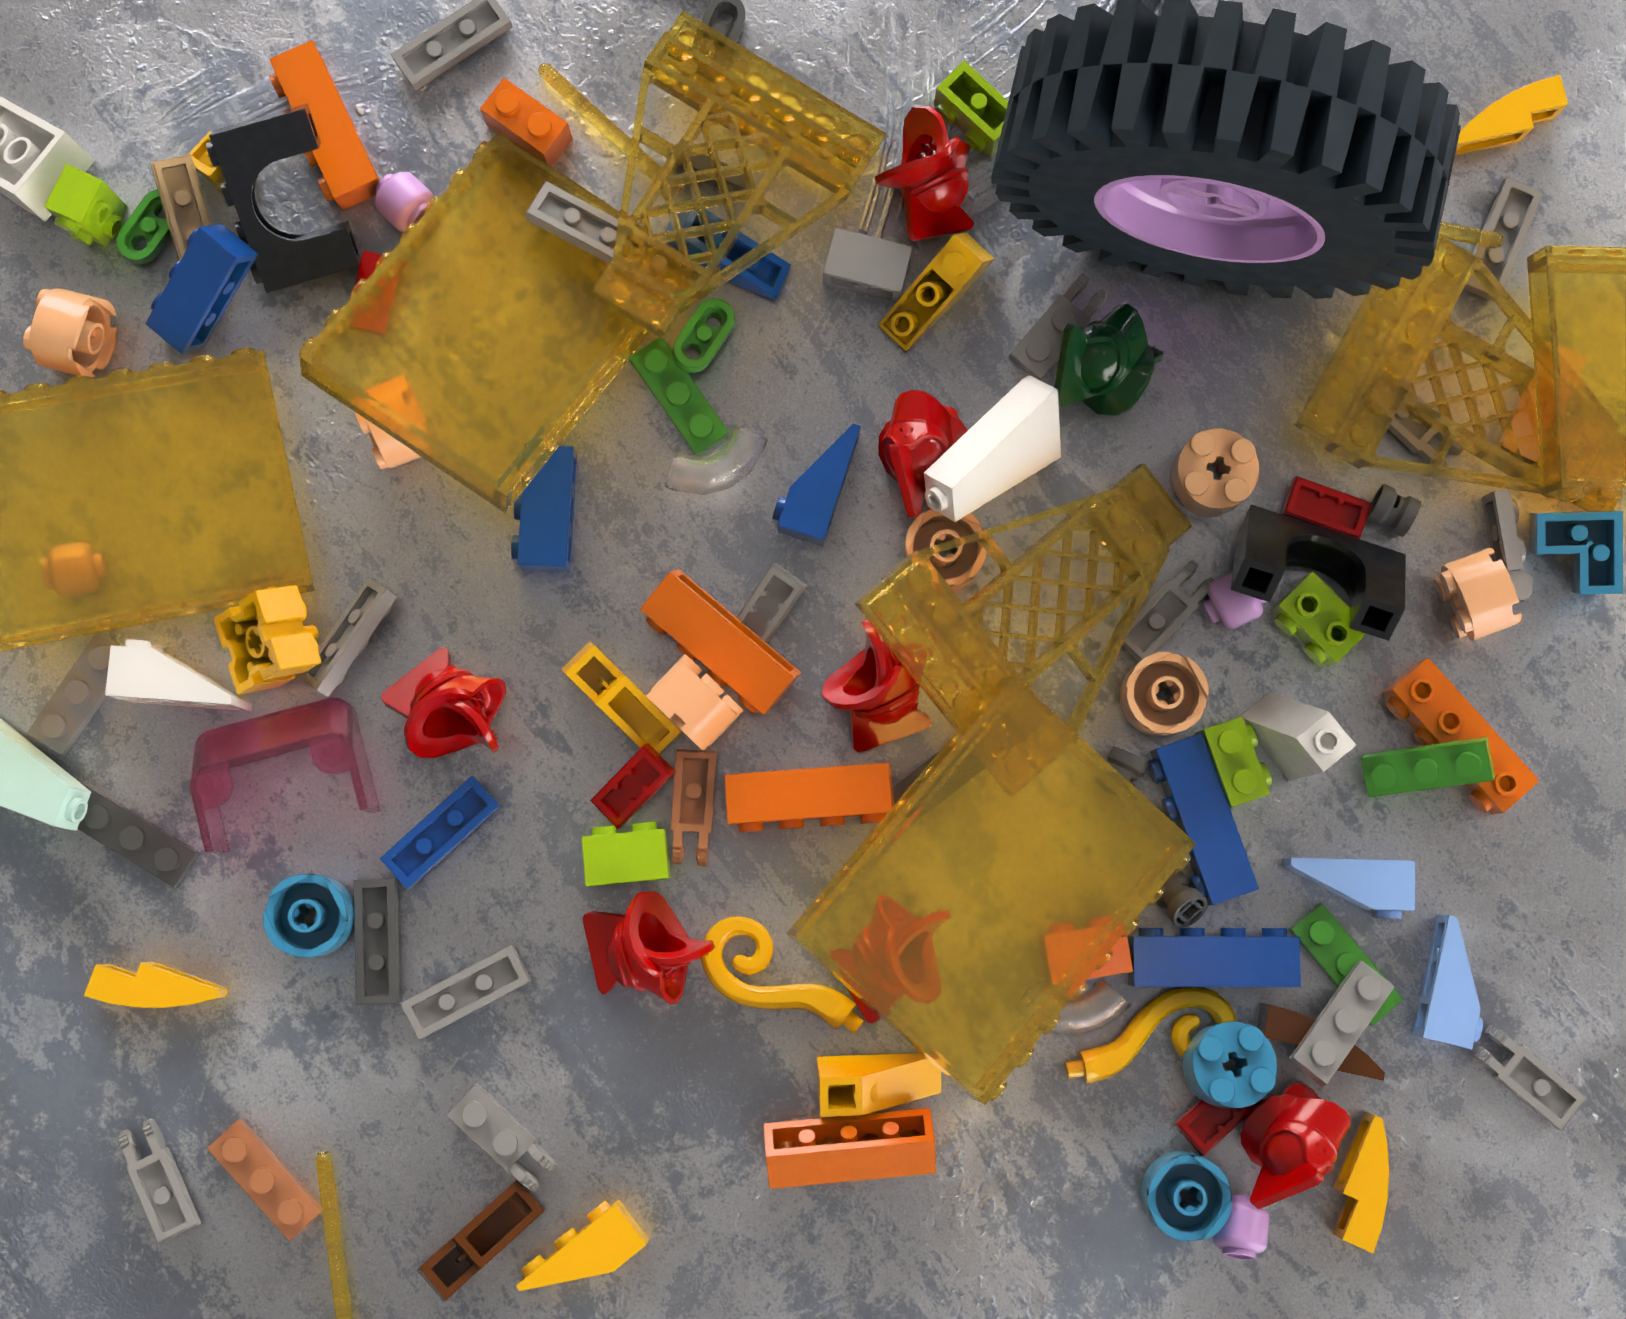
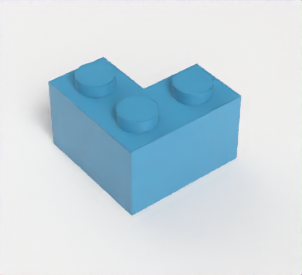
M1623 511L1530 513V553L1572 554L1573 593L1623 594Z

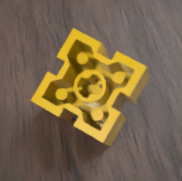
M297 585L254 591L238 602L239 606L229 607L213 618L222 648H229L233 661L228 663V667L237 695L279 688L294 679V674L304 673L322 663L316 641L318 630L314 625L303 626L302 623L307 616V611Z

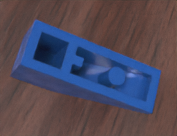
M692 202L673 213L658 245L691 267L771 300L776 299L791 264L696 202Z
M852 424L790 486L786 498L779 496L772 519L778 520L777 529L779 533L824 546L860 436V425Z

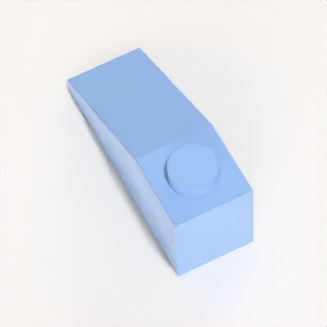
M1282 858V867L1363 910H1376V918L1402 919V911H1415V861Z
M1437 915L1412 1035L1472 1050L1474 1042L1480 1039L1483 1020L1479 1018L1481 1007L1458 917Z

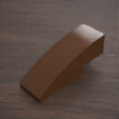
M1261 1003L1257 1028L1262 1031L1266 1038L1295 1044V1050L1315 1020L1295 1011ZM1356 1045L1353 1046L1337 1070L1384 1081L1385 1072Z
M516 1180L420 1266L417 1272L441 1300L445 1302L539 1217L544 1210L523 1185Z

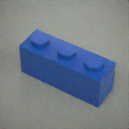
M223 224L199 227L192 232L187 240L188 248L185 254L169 272L170 280L167 286L151 304V310L153 311L145 324L180 354L204 349L258 256L255 250Z
M524 444V456L517 457L516 478L517 480H522L521 496L516 495L514 499V519L520 520L519 535H513L511 556L512 559L517 560V565L522 571L571 572L577 453L573 446Z

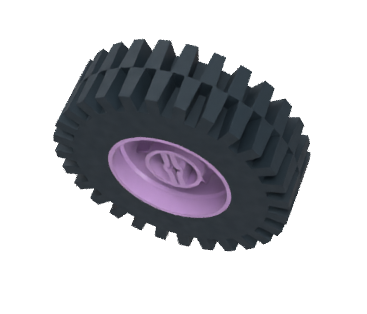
M1118 0L1114 15L1093 3L1078 7L1074 20L1061 14L1048 19L1045 30L1042 31L1035 28L1028 35L1026 45L1021 46L991 179L992 184H997L995 194L998 199L1003 202H1011L1009 212L1017 219H1032V229L1042 236L1064 235L1062 246L1078 253L1100 248L1098 261L1114 267L1129 261L1142 263L1140 272L1142 274L1160 278L1166 271L1184 274L1183 283L1203 287L1205 279L1223 281L1227 293L1247 295L1250 285H1261L1272 298L1291 299L1294 286L1314 299L1332 298L1335 288L1352 296L1369 294L1371 284L1385 290L1398 287L1401 277L1413 280L1421 275L1423 266L1429 267L1432 263L1461 126L1458 125L1460 112L1457 105L1447 104L1449 92L1440 82L1423 83L1426 70L1413 60L1389 64L1391 48L1375 40H1370L1346 50L1344 47L1347 29L1328 22L1323 23L1309 35L1294 32L1297 13L1273 8L1265 24L1243 21L1242 2L1218 0L1214 17L1199 16L1190 0H1165L1160 16H1157L1141 0Z

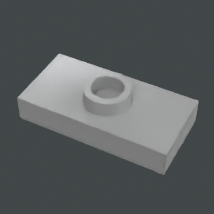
M772 563L736 618L756 633L761 640L769 644L808 585L777 563Z

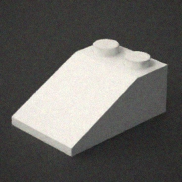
M0 96V193L24 210L46 222L52 214L44 206L65 165L68 164L86 172L95 160L66 132Z
M126 639L125 646H110L106 696L138 704L252 712V703L179 659L163 653L164 647L151 645L152 642Z

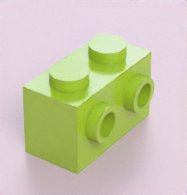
M963 60L936 87L935 110L942 115L947 125L952 126L954 124L964 133V139L970 144L972 149L977 152L983 151L991 158L998 149L1008 100Z
M66 164L44 207L56 217L54 224L68 231V236L73 240L88 247L91 246L92 242H95L107 248L110 240L118 235L123 223L122 216L128 206L103 180Z
M1313 571L1303 577L1270 610L1276 616L1274 619L1276 625L1287 635H1295L1305 645L1303 650L1306 655L1318 665L1324 663L1327 667L1338 663L1366 635V633L1349 628L1350 607Z
M1243 716L1195 733V735L1203 733L1230 808L1270 795L1268 786L1272 785L1270 772L1264 762L1259 763L1254 747L1258 746L1256 733L1250 723L1245 724Z
M656 822L632 824V832L616 833V826L591 828V836L581 837L586 887L671 879L667 830L657 829Z

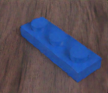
M472 775L379 859L406 889H410L496 812L501 805Z

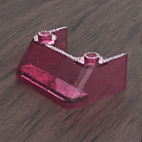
M330 697L211 729L198 737L194 745L190 792L205 852L218 854L230 852L220 806L230 799L234 789L230 768L310 747L315 766L322 772L335 775L350 771L360 811L369 813L381 811L357 714L349 702L341 698Z

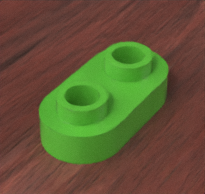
M157 189L144 196L117 235V247L120 253L134 264H147L153 261L171 238L166 218H159V213L163 207ZM147 240V245L143 250H136V245L139 241Z
M711 298L703 301L697 307L674 343L672 355L674 362L680 369L689 373H697L706 369L731 333L735 322L734 311L727 302ZM715 318L720 322V326L711 327L707 324L706 320ZM694 349L699 353V357L691 359L686 355L685 351Z

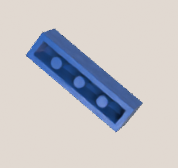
M1203 733L1150 751L1152 759L1147 761L1149 764L1148 768L1153 781L1156 784L1161 782L1166 798L1161 800L1164 813L1169 822L1175 821L1180 837L1175 838L1177 849L1183 861L1189 860L1194 876L1189 878L1191 887L1198 889L1204 895L1208 905H1215L1258 890L1259 886Z
M1139 928V936H1127L1133 972H1128L1129 986L1301 987L1300 937L1287 936V928H1262V936H1246V928H1221V936H1205V928H1180V936H1164L1163 928Z

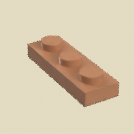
M243 1118L234 1122L207 1147V1150L289 1242L324 1211Z

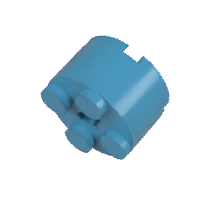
M298 874L288 877L277 884L269 895L263 913L264 930L271 943L277 949L289 955L311 958L331 954L340 949L354 932V899L349 890L331 876ZM307 907L309 909H316L317 915L313 918L315 923H305L304 917L309 914Z
M1225 1022L1205 1027L1196 1033L1189 1043L1187 1050H1185L1182 1059V1070L1189 1089L1204 1102L1218 1108H1242L1257 1103L1274 1088L1277 1060L1271 1043L1259 1028L1242 1022ZM1229 1059L1234 1060L1235 1068L1231 1071H1225L1223 1063L1229 1061Z
M1175 1149L1156 1158L1143 1175L1139 1192L1143 1208L1150 1220L1168 1236L1179 1241L1204 1240L1217 1234L1228 1221L1232 1209L1228 1179L1217 1165L1205 1157L1191 1151ZM1183 1188L1189 1190V1193L1193 1196L1189 1203L1181 1200V1197L1178 1195Z

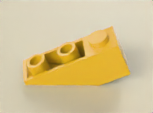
M967 232L954 234L879 322L878 326L907 352L971 288L995 258Z
M941 1052L817 1057V1097L820 1117L865 1115L941 1093Z
M619 1199L611 1206L604 1200L586 1215L590 1222L578 1233L573 1227L570 1228L553 1243L557 1250L544 1260L539 1254L520 1270L524 1277L516 1287L519 1291L614 1272L646 1246L650 1238Z

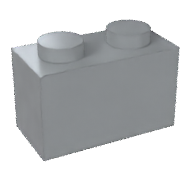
M846 226L844 229L835 227L823 271V284L897 302L901 298L913 247L906 245L904 240L897 237L884 236L883 239L868 236L865 230L857 227Z

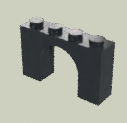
M308 103L213 130L209 135L211 142L206 143L207 152L213 166L221 167L226 181L221 183L224 199L229 207L235 206L240 220L235 222L238 237L258 253L250 268L256 284L263 283L266 293L360 266L361 257L348 221L307 233H290L272 225L264 217L256 201V181L259 173L266 166L284 158L319 149L321 140Z
M1252 504L1250 505L1237 534L1230 590L1270 602L1284 574L1285 567L1299 566L1310 568L1332 578L1346 591L1350 599V629L1387 641L1390 640L1405 611L1406 554Z

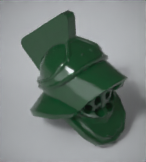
M1119 304L1100 321L1095 320L1087 326L1080 328L1069 323L1065 326L1054 388L1058 389L1060 407L1083 401L1084 404L1098 415L1119 416L1129 411L1139 400L1149 384L1155 364L1162 361L1164 352L1155 348V345L1153 347L1148 345L1143 320L1134 307L1129 304Z

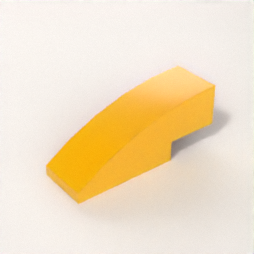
M1561 75L1533 82L1512 91L1488 106L1460 131L1455 156L1521 142L1534 128L1533 123L1555 119L1568 105Z
M589 641L561 669L639 748L649 743L660 754L681 733L592 642Z
M154 961L141 962L137 973L105 963L95 965L84 996L116 1005L166 1008L203 1003L227 997L229 988Z
M1364 1111L1333 1186L1334 1189L1348 1196L1332 1234L1370 1253H1374L1382 1230L1388 1200V1144L1383 1119Z

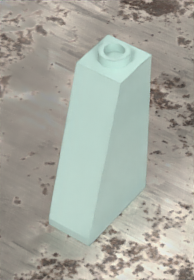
M0 718V806L55 827L77 831L79 823L87 813V802L91 791Z

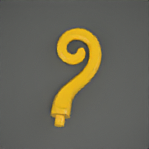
M731 916L717 922L705 934L704 940H713L715 948L708 953V956L702 957L703 969L716 990L729 1000L740 1005L759 1009L807 1010L817 1015L835 1030L842 1024L854 1034L864 1022L862 1018L852 1011L856 1003L846 995L830 987L814 983L755 986L744 983L732 975L723 962L722 951L725 944L734 936H748L756 944V951L753 956H734L732 959L734 969L746 975L758 974L766 969L771 961L773 940L768 930L758 921L744 916Z
M1177 987L1170 989L1147 1003L1115 1041L1100 1047L1079 1051V1060L1065 1062L1067 1078L1071 1079L1082 1076L1084 1082L1089 1084L1110 1078L1119 1073L1136 1057L1158 1024L1170 1013L1191 1007L1204 1009L1213 1017L1215 1024L1237 1022L1235 1013L1230 1004L1211 989L1204 987ZM1192 1013L1178 1018L1172 1027V1044L1182 1058L1191 1042L1189 1039L1191 1031L1198 1028L1201 1023L1200 1018Z

